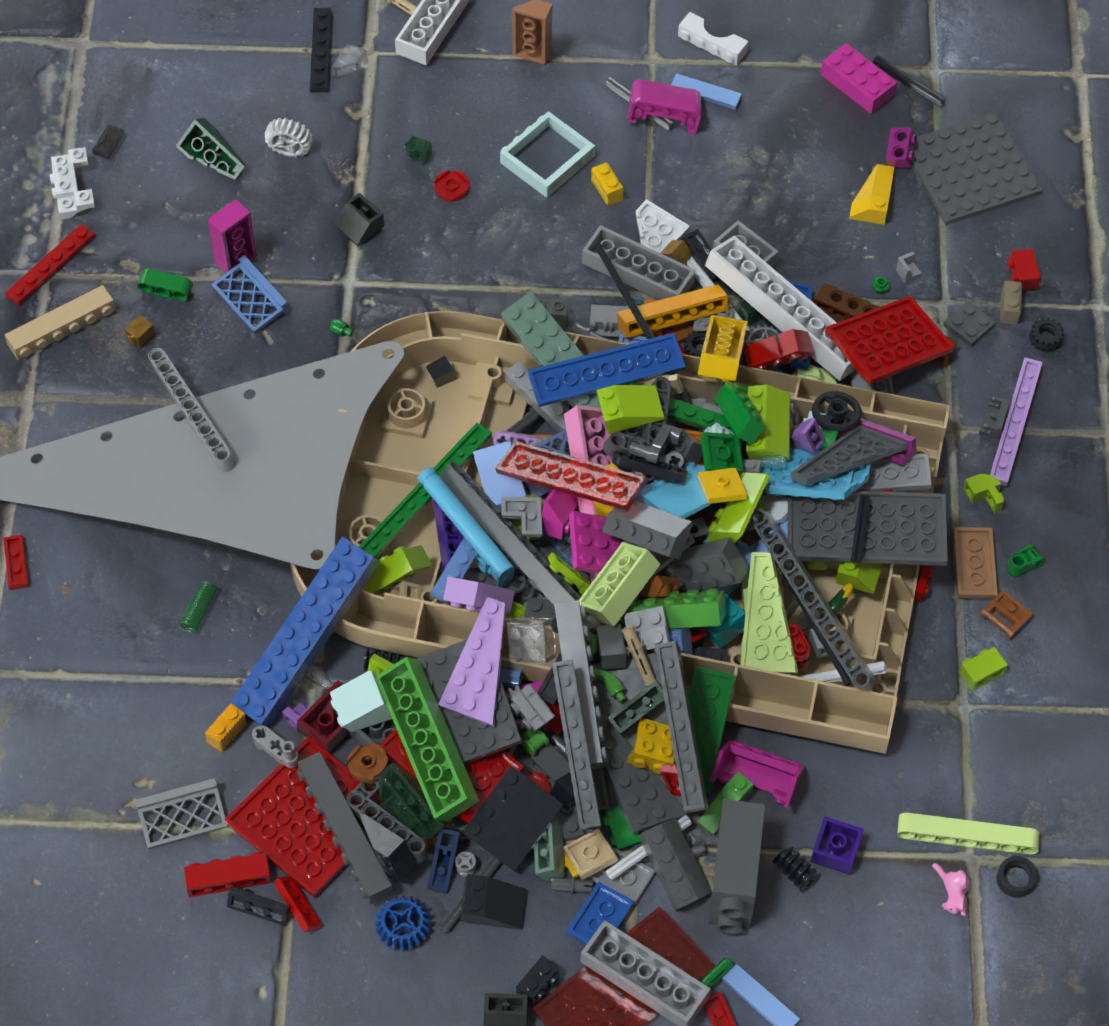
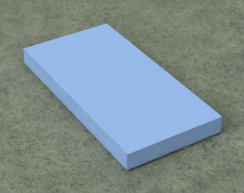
M510 441L473 452L484 493L499 509H501L502 497L526 496L517 464L513 458L514 454Z

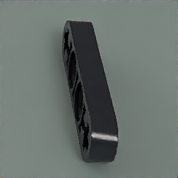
M617 450L613 453L612 463L619 467L676 483L686 482L688 471L682 467L660 461L655 464L646 461L643 457L629 454V452Z

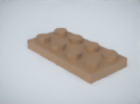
M954 527L953 541L957 597L994 599L998 593L992 528Z

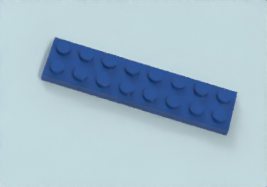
M674 333L530 369L527 374L537 405L542 407L597 393L596 390L609 386L628 385L685 370L686 366Z

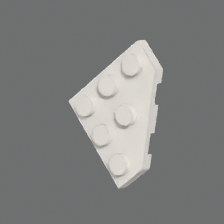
M647 199L636 210L635 215L640 243L659 253L672 240H681L690 230L688 224Z

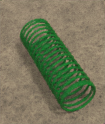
M201 581L195 596L189 604L190 606L180 622V626L184 630L196 632L198 629L197 627L201 619H203L207 611L206 609H208L210 601H212L216 593L215 591H217L214 584L208 581ZM202 583L209 584V585L213 586L216 590H214V589H213L212 587H210V586L202 585ZM182 623H183L187 628L192 629V630H195V631H190V630L186 629V628L182 625Z

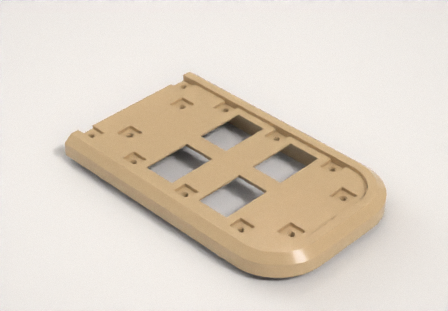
M434 311L414 314L380 327L361 340L351 350H358L385 341H394L403 347L404 356L370 404L357 434L340 490L336 516L335 546L343 536L359 547L367 538L366 536L370 535L418 485L419 481L417 478L419 474L429 467L434 468L476 422L492 432V437L480 448L484 449L492 446L493 436L496 432L506 431L523 418L527 402L505 382V372L517 361L528 370L538 368L539 365L508 329L502 319L456 311ZM565 332L584 356L628 345L627 343ZM387 349L382 353V357L385 359H390L394 355V351L391 349ZM682 354L686 368L675 373L676 375L678 374L689 398L707 399L709 403L714 404V398L725 384V381H722L720 378L713 377L708 379L698 375L700 357ZM446 356L457 378L437 388L426 366ZM739 365L736 381H731V383L738 382L746 387L767 384L789 392L792 403H795V411L799 414V423H802L804 418H808L809 411H812L813 403L818 396L828 391L845 392L851 395V397L853 396L858 401L862 410V419L916 437L917 454L928 453L932 489L900 492L933 493L950 405ZM679 394L670 396L671 398L682 400ZM826 401L822 403L819 407V412L827 414L829 403ZM847 404V410L854 411L853 408L849 404ZM338 409V412H347V410ZM473 456L462 469L483 490ZM524 489L526 496L529 495V490ZM433 499L376 558L379 560L386 555L391 556L394 554L393 550L401 546L409 548L422 545L432 567L420 569L415 572V576L411 578L408 576L400 581L421 585L420 600L391 594V588L379 595H375L365 591L363 587L334 630L335 633L366 647L417 658L469 638L480 612L449 606L430 596L431 591L443 573ZM745 530L739 540L750 547L761 537L756 530L749 533ZM320 549L314 550L311 553V558L319 560L323 557L324 553ZM474 560L470 568H479L476 560ZM803 560L802 564L828 603L844 587L836 584L840 562L828 561L826 570L808 569L807 561ZM290 563L293 579L302 597L320 569H311ZM883 563L874 594L853 589L846 605L836 615L866 664L883 661L887 665L886 673L874 675L876 684L871 690L865 691L856 687L853 683L845 686L843 681L828 683L798 677L836 670L828 655L816 658L809 639L810 629L813 628L786 583L783 586V597L788 624H796L801 628L810 646L808 665L798 669L799 674H791L735 664L741 663L743 631L722 647L729 650L728 662L681 653L688 694L690 693L695 666L735 674L725 721L886 754L897 702L902 661L920 565ZM802 578V581L799 583V587L804 584V578ZM739 586L728 596L744 611L741 587ZM815 594L809 597V603L814 601ZM822 610L820 612V619H822L825 615V610ZM506 617L505 629H503L501 667L522 670V679L534 682L544 680L552 667V663L555 662L561 651L559 634L555 633L551 626ZM833 626V627L830 629V631H829V634H830V635H833V634L835 633V631H836V627H835V626ZM705 636L703 647L717 648ZM845 642L841 644L840 652L846 649ZM654 650L646 651L647 654L655 653ZM599 651L593 656V661H590V664L601 663ZM856 659L851 661L850 667L856 666ZM867 676L861 679V685H864L867 682Z

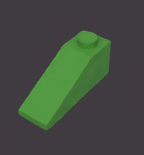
M737 772L724 786L709 806V809L700 818L698 824L714 836L720 827L723 799L745 802L752 795L754 784Z

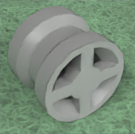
M461 852L457 855L455 859L457 873L463 877H466L467 874H474L476 870L475 856L470 852Z

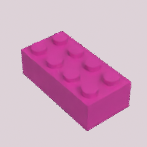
M847 43L822 61L821 75L870 114L895 96L897 81Z
M235 200L208 219L215 264L225 273L239 264V259L245 255L249 261L257 256L251 213L241 203Z

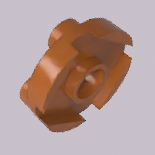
M368 743V746L363 747L359 745L348 756L347 762L350 774L358 781L373 784L388 769L389 760L384 748L378 744ZM372 760V764L365 766L364 761Z

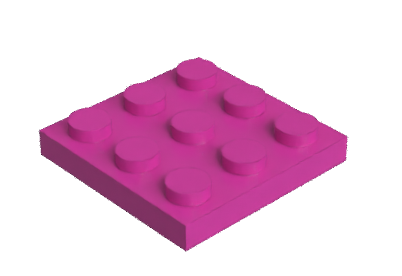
M576 511L569 514L573 570L599 574L624 541L621 538L602 532L607 517Z

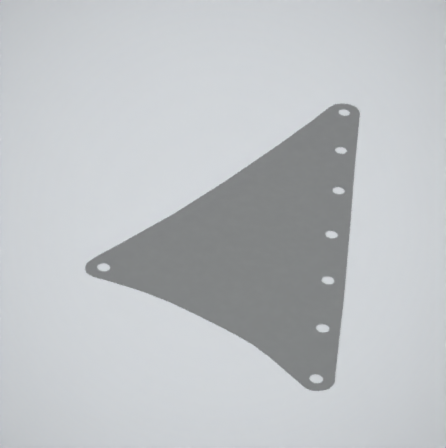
M385 341L195 397L232 454L235 466L228 472L219 470L186 418L182 421H175L173 419L175 413L181 412L175 403L1 456L0 500L152 527L210 540L306 568L321 569L335 548L336 516L340 490L361 423L375 396L403 358V347L397 342ZM391 349L394 351V355L390 359H385L382 357L383 351ZM317 369L325 371V375L320 379L313 377V372ZM252 389L256 392L254 398H244L245 391ZM338 409H344L347 412H338ZM107 431L112 433V438L109 441L101 440L102 433ZM35 454L43 456V460L38 464L31 462V457ZM314 550H322L324 554L321 559L313 560L311 558V553Z

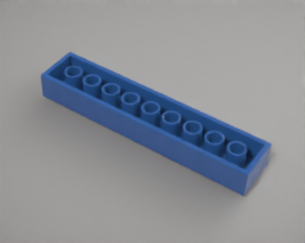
M342 536L231 701V704L242 710L259 724L269 728L380 561Z

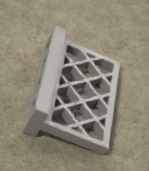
M215 778L135 800L148 849L228 827L224 822L225 815ZM215 794L216 802L212 808L202 803L206 796ZM187 801L197 803L193 813L183 809ZM172 806L178 809L173 818L163 814L166 807ZM200 806L210 810L205 820L195 815ZM152 811L158 816L153 824L145 821L144 813ZM180 811L190 816L185 826L175 821ZM214 812L221 816L222 823L213 825L208 820ZM160 817L170 821L165 831L155 826ZM193 818L203 823L199 830L194 831L188 828ZM173 823L183 828L177 836L168 833ZM153 829L163 834L159 841L150 843L149 835Z

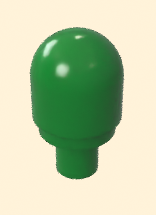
M335 319L330 323V330L339 336H353L354 330L350 329L346 322Z

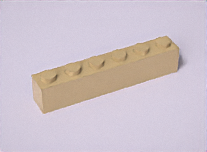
M102 285L5 334L7 345L17 360L28 357L31 353L43 349L71 333L77 332L88 324H93L104 316L110 315L116 311L114 301Z

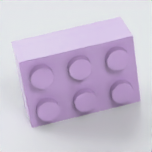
M448 577L443 600L451 602L450 606L480 612L486 598L489 597L504 602L507 605L506 614H510L515 591L480 582Z

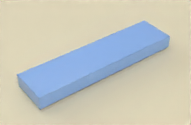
M677 73L671 83L673 86L696 89L701 94V100L736 110L742 96L741 93Z
M738 964L723 977L722 981L773 1026H796L800 1022L799 1017Z

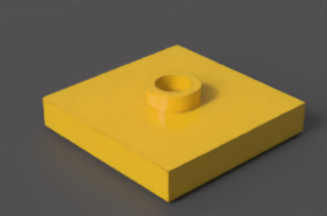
M736 468L698 472L697 478L708 504L744 500L747 498V492Z

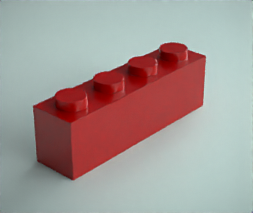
M254 852L244 857L233 856L227 860L215 859L204 864L192 863L184 867L189 898L229 891L231 887L238 888L241 886L248 888L271 883L267 855L261 852Z

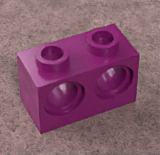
M890 128L886 161L889 166L911 168V162L915 158L913 149L914 145L917 144V135L914 134L912 128Z

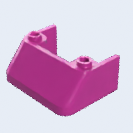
M728 740L719 751L710 781L715 782L718 778L719 782L727 784L739 772L750 780L754 787L773 793V797L776 798L775 801L784 804V807L788 808L802 776L804 765L738 741Z

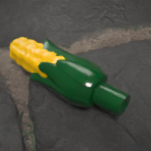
M851 583L846 584L828 602L835 615L842 611L853 592L854 587Z

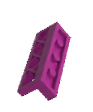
M861 418L858 426L861 425L908 442L906 450L884 457L885 459L904 465L917 454L916 437ZM845 432L843 435H841L839 439L846 435L848 432ZM897 454H905L903 457L897 456Z

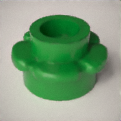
M876 277L872 281L873 290L878 294L885 293L890 287L889 280L883 277Z

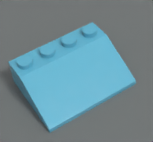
M694 462L684 464L683 468L688 471L685 483H676L657 478L653 483L639 487V490L632 493L633 500L681 518H686L713 504H708L697 478L698 472L705 471V467Z

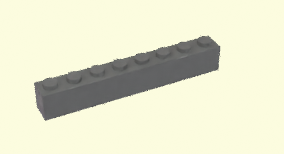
M318 752L299 761V770L296 771L301 782L305 781L307 785L305 790L309 798H314L316 802L314 807L318 815H323L325 819L323 824L326 830H331L333 834L332 841L335 847H340L343 852L341 858L344 864H349L352 869L350 875L353 881H358L360 884L359 891L362 898H367L371 905L393 894L390 881L377 861L376 855L321 753Z

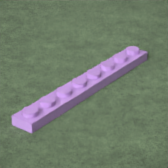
M1025 357L990 473L991 476L997 478L1001 485L1007 486L1043 363Z

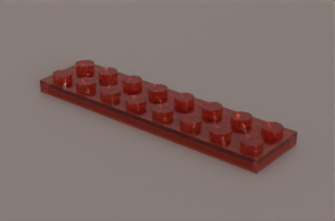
M518 441L513 443L495 467L498 474L626 511L647 483L646 477Z

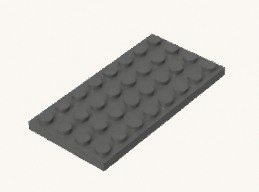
M854 491L847 498L832 500L830 498L815 499L805 496L793 497L788 495L787 540L800 560L851 562L859 498L861 494L870 496V504L861 563L947 566L946 494Z

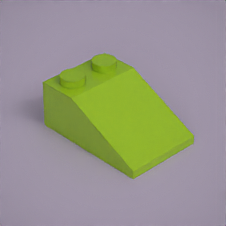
M613 385L596 390L608 434L665 419L656 385Z

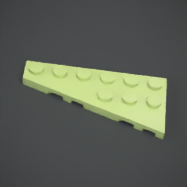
M752 552L740 665L778 673L799 674L774 558L771 553Z

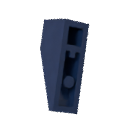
M445 826L440 827L427 889L448 893L463 830Z

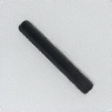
M861 494L859 498L851 563L857 565L861 564L870 504V496Z

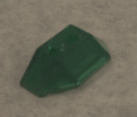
M393 762L378 776L379 797L382 808L420 838L431 839L446 825L445 821L434 819L420 783L412 774Z

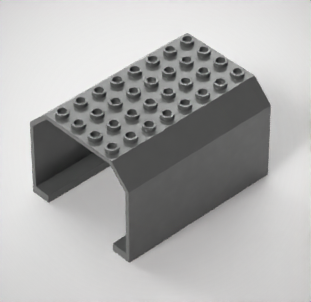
M676 641L655 644L656 653L647 654L646 658L655 679L663 689L665 702L647 715L645 719L669 725L674 752L673 763H676L681 796H673L682 805L684 811L688 813L706 810L709 807L681 649ZM633 657L626 659V667L604 669L615 675L626 690L623 694L626 700L619 703L616 697L612 698L600 682L593 681V686H596L599 695V701H596V706H599L601 715H604L607 719L648 687L644 685ZM573 659L552 663L579 826L583 830L605 828L602 815H605V810L607 809L599 810L574 662ZM601 663L590 664V666L593 665V667L602 669ZM638 723L622 735L633 749L635 747ZM654 773L667 788L662 775ZM607 778L613 808L619 806V803Z

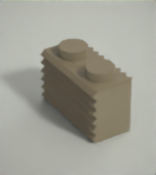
M1005 281L1003 284L1000 303L1001 323L1016 325L1019 322L1022 299L1021 282Z

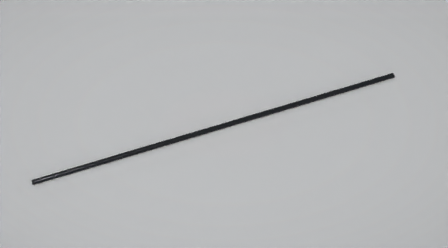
M601 243L595 244L594 247L647 340L655 338ZM683 388V392L679 394L683 402L693 405ZM776 563L845 686L851 685L853 682Z

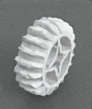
M273 119L265 131V142L268 143V147H271L272 151H277L278 154H283L284 156L304 157L312 145L313 139L309 129L305 128V125L299 124V121H293V119Z

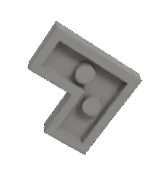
M502 497L501 518H521L522 537H541V497Z

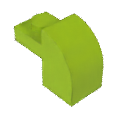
M978 474L965 479L963 490L972 504L986 499L994 514L1002 510L1004 498L999 492L1001 482L997 478L988 474Z

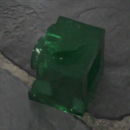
M412 135L410 140L404 144L403 151L407 153V157L420 161L421 165L425 166L432 154V144L429 141Z
M746 300L740 304V309L737 313L744 321H748L747 326L762 320V314Z

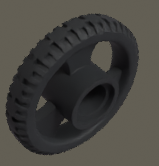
M828 391L818 396L814 401L812 416L821 428L828 431L845 433L858 426L862 417V410L858 401L853 396L851 397V395L845 392ZM826 401L829 403L827 414L820 415L819 407ZM847 404H849L854 411H848ZM845 419L850 421L846 424H843Z

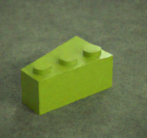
M401 546L393 550V555H386L380 558L379 565L364 585L365 591L379 595L409 576L411 578L415 576L416 571L432 567L423 546L409 548Z

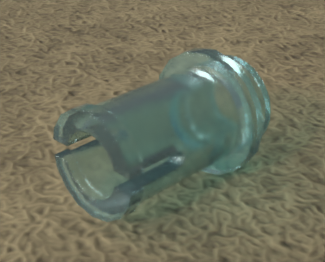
M779 455V457L762 456L761 468L785 469L786 457H782V455Z

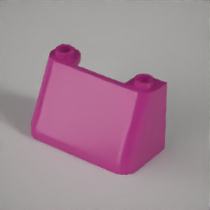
M638 79L633 82L631 87L627 122L636 123V119L639 117L646 120L647 114L681 120L680 126L684 127L685 125L687 133L696 135L701 119V94L696 89Z

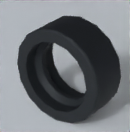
M1021 856L1006 858L1000 864L996 876L1000 890L1014 898H1022L1028 895L1034 889L1038 877L1034 864ZM1010 867L1023 869L1029 876L1028 883L1023 887L1011 885L1005 879L1006 870Z

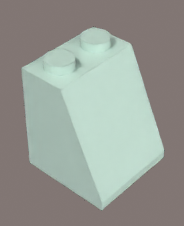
M369 670L330 692L332 697L331 704L339 716L337 721L342 728H346L350 732L392 719L375 678L378 674L374 671Z

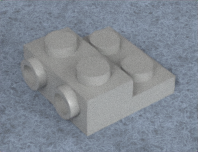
M664 606L624 614L626 627L634 626L639 641L643 643L642 648L645 655H647L646 651L654 650L656 653L655 644L671 642Z

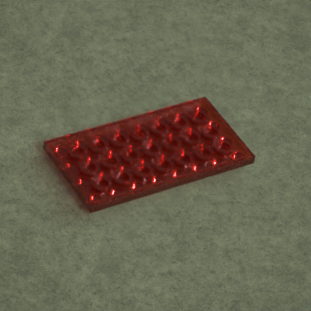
M660 906L625 933L698 981H701L715 967ZM586 965L532 1008V1012L545 1026H646L660 1015Z

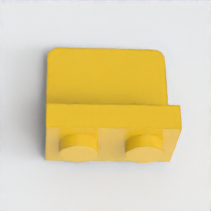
M642 718L638 723L635 747L628 755L627 763L632 764L636 768H645L652 770L654 773L661 774L660 768L662 764L672 765L674 762L669 725Z

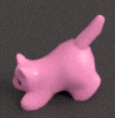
M936 863L932 864L943 880L949 896L947 902L942 904L943 910H947L955 915L960 911L962 916H966L967 899L965 893L970 891V881L966 873L962 870L945 873L941 866Z

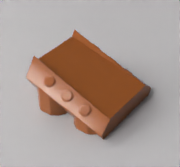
M656 575V577H651L637 596H667L671 594L670 591L679 589L683 582L676 577Z

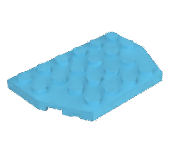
M790 449V460L762 463L761 473L770 475L764 492L775 496L791 495L793 497L805 496L815 499H845L868 482L872 462L818 482L804 485L792 480L791 472L815 455L801 449Z

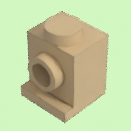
M403 581L391 587V594L420 600L421 585Z

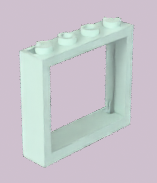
M548 111L545 115L540 116L532 126H528L520 136H516L513 142L502 148L500 163L547 198L595 157V145ZM549 126L579 148L580 151L545 180L515 158L514 155Z

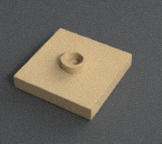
M599 828L563 846L564 852L582 880L618 861L616 854Z

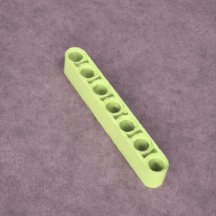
M901 813L898 817L897 836L903 839L1029 855L1039 852L1040 832L1033 828L914 813Z

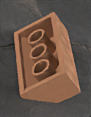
M532 0L513 7V56L546 64L552 51L553 4L541 0Z

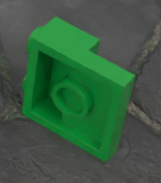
M703 432L701 434L705 471L736 468L738 474L743 472L744 463L741 457V443L736 434Z

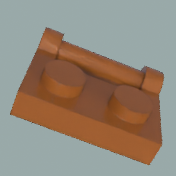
M1002 590L982 610L980 616L984 619L987 618L1011 640L1033 617V613ZM996 610L999 614H1001L1008 621H1010L1013 624V626H1008L1000 618L994 615L992 611Z

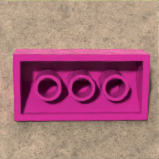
M572 463L543 504L542 533L560 540L566 533L570 532L569 514L573 511L580 512Z

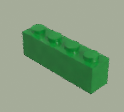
M726 381L714 400L736 436L753 445L766 425L762 421V416L755 410L756 406L750 402V397L743 391L744 387L737 382L733 384Z

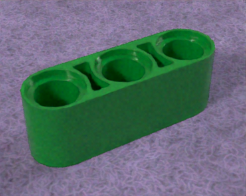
M144 269L137 287L145 293L186 301L193 287V282L183 276L153 269Z

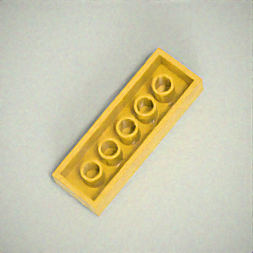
M711 315L701 352L698 375L708 379L713 377L720 378L725 382L736 381L748 321Z

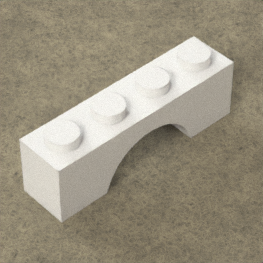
M691 12L679 24L678 37L736 66L748 51L747 40L735 34L728 37L712 36L704 28V19Z

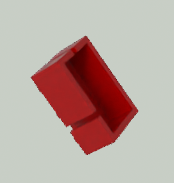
M791 329L778 334L780 341H777V337L774 335L743 346L748 367L772 371L777 365L786 366L791 364L792 360L807 359L809 354L814 353L808 331Z

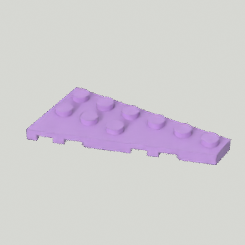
M487 597L438 705L443 709L494 727L507 605L504 602Z

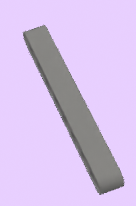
M162 348L152 349L148 353V358L154 371L220 471L228 472L232 470L235 466L234 459L214 425Z

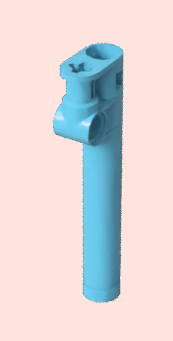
M429 467L422 471L417 478L418 481L476 551L475 560L483 573H488L489 576H493L497 581V587L504 588L509 585L514 579V566L442 478L437 475L434 468Z

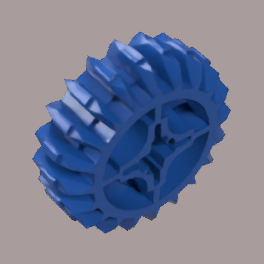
M404 895L401 896V900L394 896L392 903L387 900L386 906H380L381 912L376 913L377 920L374 922L377 927L375 929L376 934H380V941L385 940L387 947L392 944V949L394 950L398 946H400L401 951H404V946H408L412 950V944L419 947L420 940L425 941V934L430 933V913L426 912V906H420L421 901L419 899L413 902L412 896L408 900H405ZM414 914L420 920L418 928L412 922ZM388 918L394 924L391 932L386 927Z

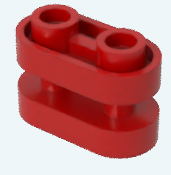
M791 623L788 626L798 669H802L809 663L810 646L801 628Z

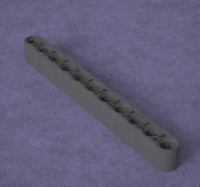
M450 462L440 475L442 480L475 520L552 604L579 600L581 596L559 573H555L549 567L550 563L526 537H522L521 531L508 518H501V510L458 464Z
M761 508L754 509L750 518L752 525L856 687L865 691L871 690L876 684L875 676L776 521L767 511ZM764 514L763 521L759 523V517ZM774 530L773 537L769 539V532ZM784 546L783 553L778 554L779 548ZM794 562V568L789 570V564ZM804 578V584L799 587V580ZM815 594L814 601L809 603V597ZM825 610V616L820 619V612ZM833 626H835V627H836L835 633H834L833 635H830V634H829L830 629H831ZM845 642L846 649L840 652V646ZM856 659V666L854 668H851V661ZM866 675L867 682L861 685V679Z

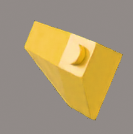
M880 164L875 166L852 202L849 219L885 225L895 167Z

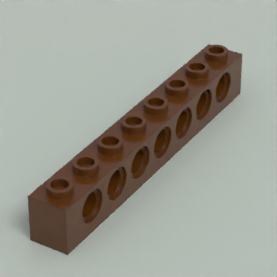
M826 283L822 285L814 299L815 305L828 316L839 321H844L879 307L868 300L858 298L849 292L842 291ZM950 336L946 337L955 346L953 352L931 360L944 367H947L958 343L957 340Z

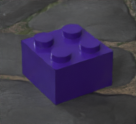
M824 816L813 849L811 862L850 875L864 829Z

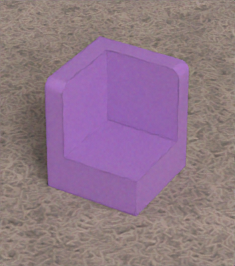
M299 704L293 710L287 707L282 711L284 721L299 732L297 720L311 706L306 708Z

